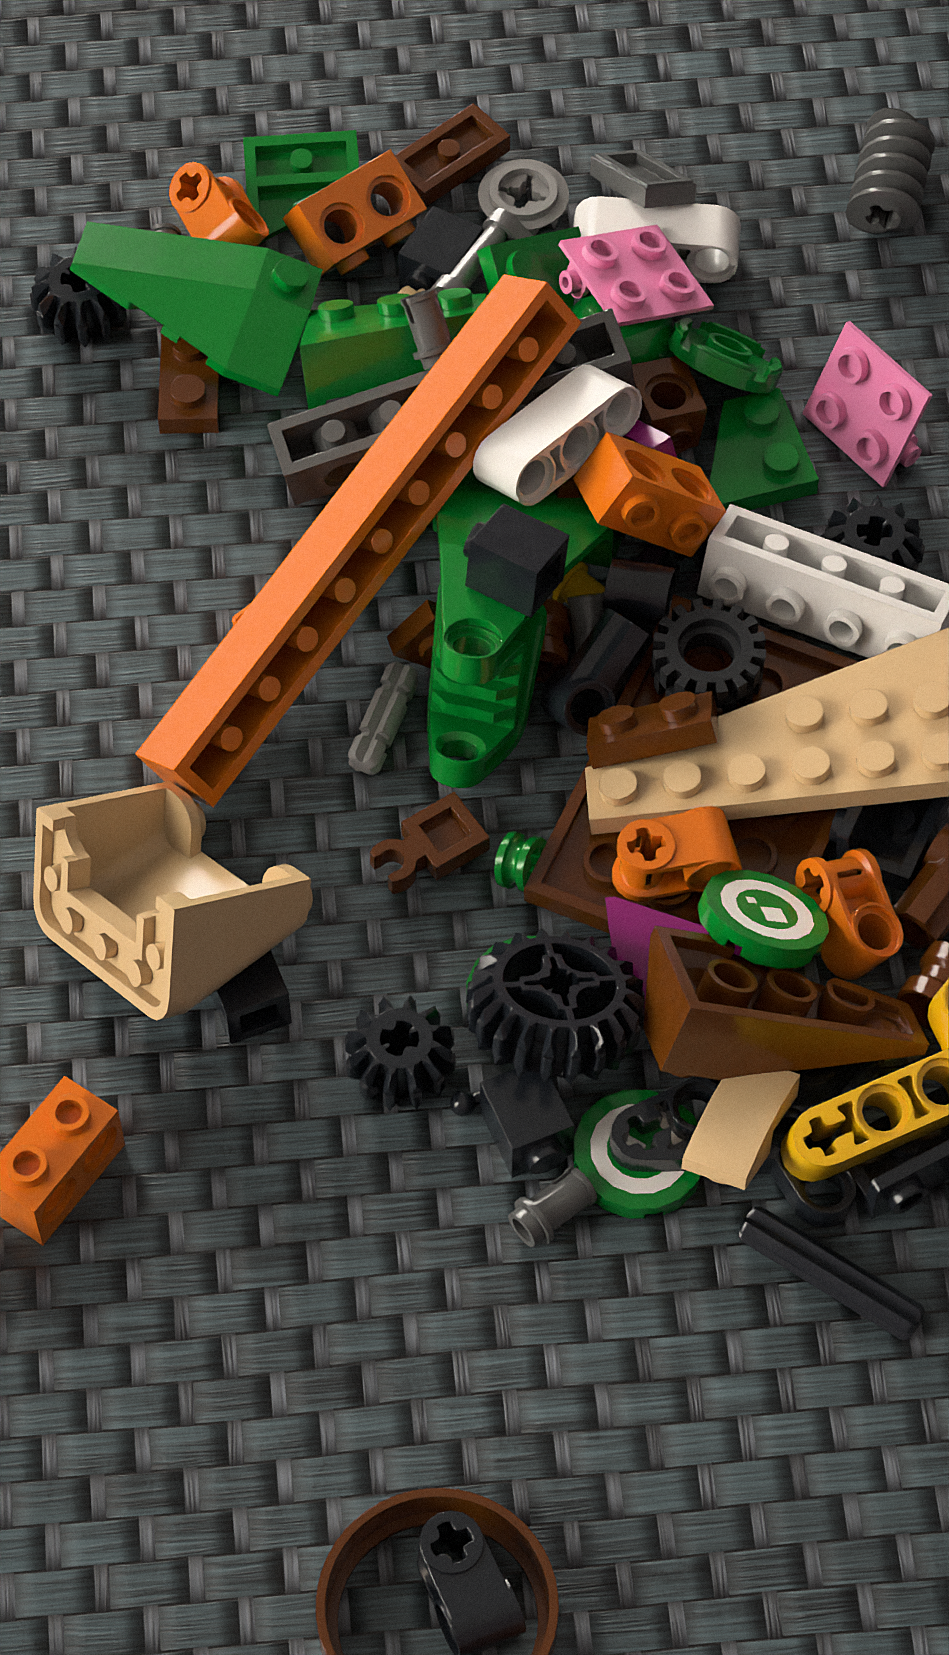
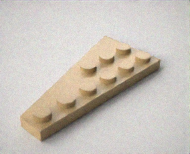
M949 627L718 716L717 743L593 769L592 765L586 767L585 776L591 835L621 832L628 823L639 819H653L680 814L705 806L718 807L724 811L727 820L949 797Z

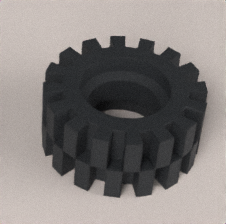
M702 598L691 600V609L688 613L682 604L674 607L671 619L664 615L659 622L658 632L654 633L651 677H654V688L657 694L660 695L665 692V697L677 692L700 694L712 691L716 707L722 708L724 714L736 710L737 702L742 707L751 704L753 693L758 695L762 685L766 657V639L763 631L758 632L759 622L753 615L743 621L744 608L735 603L730 612L723 611L724 600L713 598L712 609H704ZM709 646L728 653L732 658V664L720 671L707 672L695 669L687 664L684 656L691 649Z

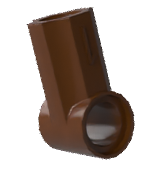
M949 822L940 830L923 859L921 871L893 907L896 916L902 924L903 941L918 950L928 948L935 941H942L949 931Z

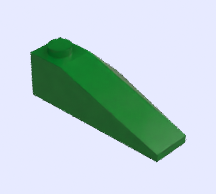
M89 221L86 223L70 267L73 273L125 309L139 308L161 323L163 327L160 333L177 344L181 339H184L207 355L206 365L220 375L276 397L281 390L311 311L323 269L269 248Z

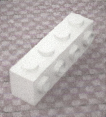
M730 504L708 539L697 591L698 595L711 600L713 598L724 600V605L730 608L735 603L744 608L746 613L776 623L783 628L794 630L835 645L839 649L871 658L949 627L948 583Z

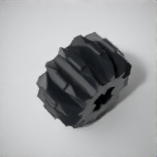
M75 246L71 257L63 258L52 253L51 262L49 263L50 267L36 268L35 285L31 287L30 300L32 310L35 311L38 324L44 334L55 333L61 345H64L73 338H78L86 348L90 337L93 336L109 341L110 333L112 332L111 327H123L127 314L124 307L70 270L77 250Z
M878 495L870 506H864L853 497L850 504L847 505L846 512L840 510L833 511L832 516L828 519L827 529L821 535L822 538L917 572L919 563L923 561L925 546L923 545V539L919 538L921 529L918 519L904 518L905 511L902 503L887 509L882 507L883 504Z
M410 995L403 1003L402 1008L393 1009L392 1004L383 996L378 1004L379 1015L360 1010L359 1015L356 1017L357 1030L349 1031L345 1037V1051L350 1055L345 1061L346 1072L351 1080H360V1093L364 1096L365 1100L383 1092L384 1106L389 1111L397 1104L398 1097H407L409 1103L418 1109L422 1104V1090L440 1096L445 1088V1078L443 1075L452 1074L455 1070L456 1055L451 1050L455 1045L454 1032L450 1026L440 1025L441 1016L436 1006L417 1013V1002ZM398 1050H404L402 1056H397Z

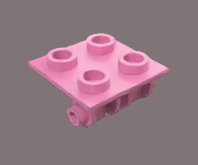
M657 224L561 240L559 242V247L570 261L567 270L562 271L559 276V285L564 294H571L574 298H583L591 292L603 311L610 308L613 309L619 327L712 310L714 307L710 298Z
M848 321L842 329L802 414L881 487H885L897 464L901 463L904 467H909L920 457L922 450L917 446L918 438L913 433L933 395L851 321Z

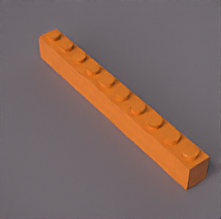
M505 274L497 282L135 755L163 781L172 782L185 791L192 799L214 808L473 467L475 453L481 442L508 421L582 322L548 282Z

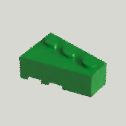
M451 288L438 292V298L452 339L458 335L484 301L486 293L472 294L468 288ZM409 294L386 295L379 298L377 304L354 306L351 300H331L321 303L318 306V310L310 311L299 346L308 410L325 405L326 400L354 395L426 371L423 369L420 359L414 360L413 353L418 350L404 307L400 303V299L410 296Z

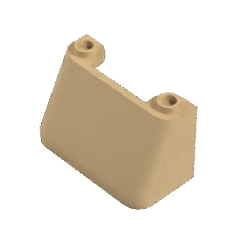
M170 781L38 807L36 810L33 900L36 918L42 931L63 950L148 1017L156 1021L188 1012L302 927L307 920L308 912L313 902L311 878L295 867L285 863L268 868L263 875L262 883L251 886L246 884L201 852L202 837L206 830V819L203 809L185 791Z

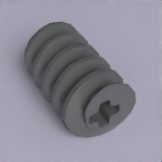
M885 107L874 112L868 119L862 150L859 154L858 167L855 171L854 183L851 187L850 199L846 209V217L849 224L860 231L871 234L901 232L912 228L918 222L919 207L922 205L923 189L927 184V172L930 170L931 155L934 153L936 139L932 131L919 123L910 113L900 109Z

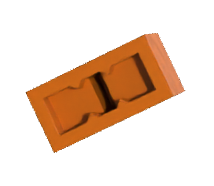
M389 149L301 201L282 219L309 263L323 269L321 276L334 268H337L340 275L343 276L369 260L370 256L366 249L382 240L388 249L410 236L416 229L412 221L423 213L427 207L392 150ZM371 194H378L387 200L391 210L390 216L382 215L374 209L371 203ZM324 221L334 222L341 227L345 236L344 244L336 243L327 236L324 229Z
M608 431L573 477L597 524L691 558L726 513V509L701 467Z
M64 1076L0 1152V1217L41 1245H44L125 1146L118 1110Z

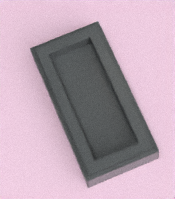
M640 149L596 153L595 156H591L590 176L644 209L695 203L696 183Z

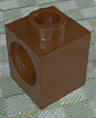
M677 356L633 364L635 388L639 390L642 396V408L637 420L671 436L676 454L688 448L697 447L708 408L688 365Z

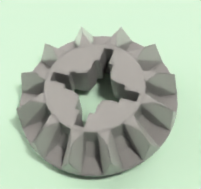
M517 159L501 163L492 168L483 177L479 185V212L485 213L488 218L495 209H505L511 212L533 236L542 227L555 229L559 217L567 214L569 189L564 177L556 169L540 161ZM531 188L532 201H528L525 207L516 208L515 200H519L522 194H526L527 189Z

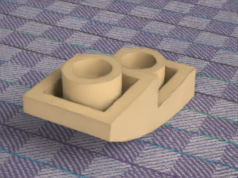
M780 1071L722 1079L691 1137L682 1159L681 1169L705 1176L716 1183L728 1184L745 1190L770 1154L773 1131L798 1096L801 1074L791 1071Z

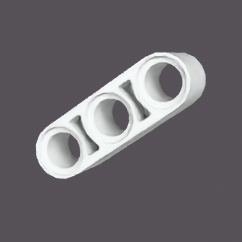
M599 196L583 200L576 208L573 227L579 226L581 237L657 224L699 283H720L726 281L737 270L741 224L740 218L736 213L727 207L693 203L644 209L628 198Z
M590 364L581 365L489 434L481 442L475 453L473 473L477 480L525 506L535 505L579 471L607 431L621 437L630 431L639 418L642 408V396L634 386Z

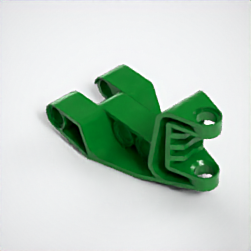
M473 467L433 518V531L438 533L440 583L436 600L427 702L428 755L432 777L439 783L453 788H468L481 783L511 754L519 743L527 725L547 625V611L544 605L530 618L465 586L468 558L463 555V549L472 528L478 522L486 523L504 503L570 535L564 576L580 561L586 564L610 568L614 556L617 557L625 533L597 524L584 498H557L555 493L552 492L535 505L525 506L477 480L473 473ZM452 756L465 757V758L470 759V760H468V761H459V760H453V759H450V758H447V757H452Z

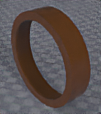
M425 1488L392 1496L379 1502L357 1517L343 1531L326 1558L320 1574L316 1595V1620L322 1655H344L338 1633L339 1605L347 1581L359 1562L382 1541L402 1531L424 1526L430 1518L438 1513L451 1510L463 1512L473 1518L480 1527L482 1534L504 1548L525 1573L535 1597L538 1616L537 1636L531 1655H553L556 1645L559 1601L556 1578L551 1562L539 1540L527 1525L511 1511L486 1497L450 1488Z

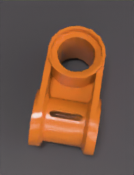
M197 162L186 163L173 176L169 197L191 237L258 246L269 235L267 224L254 209L244 192L243 186L237 180L226 176L217 178L207 166Z
M705 806L680 814L653 819H639L628 823L621 830L617 839L618 857L612 867V883L616 890L625 898L636 902H648L657 898L683 893L703 892L712 876L726 870H742L724 811L718 807ZM642 836L640 847H635L637 837ZM647 874H652L650 884L645 885Z
M862 848L847 851L842 858L825 861L820 857H812L801 861L795 874V886L814 899L826 914L829 932L820 952L825 965L832 973L845 980H856L898 952L904 937L902 924L894 912L883 884L879 864L868 850ZM857 870L861 871L860 875H856ZM820 888H821L820 894H818V893L816 892V889H820Z

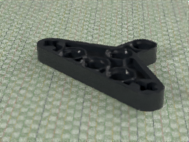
M885 1060L830 1066L817 1072L806 1070L791 1071L801 1074L798 1096L776 1128L792 1126L798 1117L809 1108L869 1083ZM694 1076L626 1108L617 1115L611 1128L609 1149L614 1160L620 1166L630 1171H687L681 1169L682 1159L697 1126L687 1123L681 1117L679 1107L690 1100H701L708 1104L721 1080ZM664 1111L666 1113L669 1127L657 1132L653 1136L650 1150L645 1151L639 1143L629 1146L626 1144L630 1128L635 1127L642 1135L648 1134L660 1128L663 1117L660 1112ZM671 1131L683 1141L674 1145L671 1144ZM809 1136L806 1138L809 1150L820 1147L825 1153L832 1144L829 1137L820 1141H813ZM771 1142L770 1154L756 1174H771L795 1213L804 1222L814 1227L828 1228L838 1225L846 1219L856 1195V1182L850 1169L824 1179L834 1183L840 1189L842 1201L831 1207L819 1206L808 1198L805 1191L806 1185L810 1182L800 1180L789 1173L783 1165L780 1154L781 1149Z

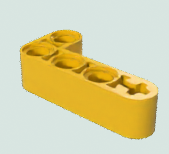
M949 978L930 1002L927 1015L930 1027L942 1051L809 1108L802 1113L781 1142L780 1154L782 1162L790 1174L803 1181L815 1182L824 1180L949 1125V1104H935L927 1098L922 1087L923 1080H934L942 1084L949 1095ZM871 1105L882 1109L889 1117L890 1130L879 1131L870 1127L864 1120L863 1106ZM840 1127L842 1136H839L825 1153L820 1147L809 1150L805 1145L804 1141L808 1136L813 1141H820L832 1136Z

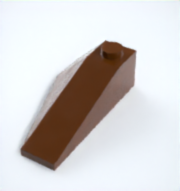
M654 926L650 935L643 1029L662 1072H669L683 1078L697 1076L722 1080L753 1074L798 1071L925 1055L930 1045L907 1002L838 978L830 979L826 986L808 980L803 975L793 971V968L777 969L745 960L746 958L733 954L736 945L730 940H727L724 947L714 941L709 934Z

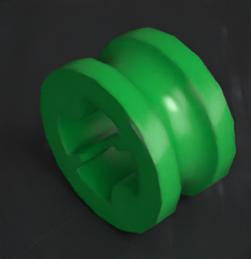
M508 832L499 845L495 858L494 875L497 885L510 889L517 884L518 889L524 892V887L547 841L538 836L530 837L527 840L521 832Z

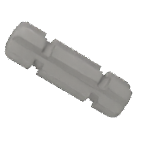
M397 661L386 666L380 683L383 685L376 689L359 727V730L362 732L360 735L355 736L348 752L349 766L355 771L375 775L381 770L387 756L385 749L391 747L408 708L405 704L412 699L418 685V672L412 666L403 665Z

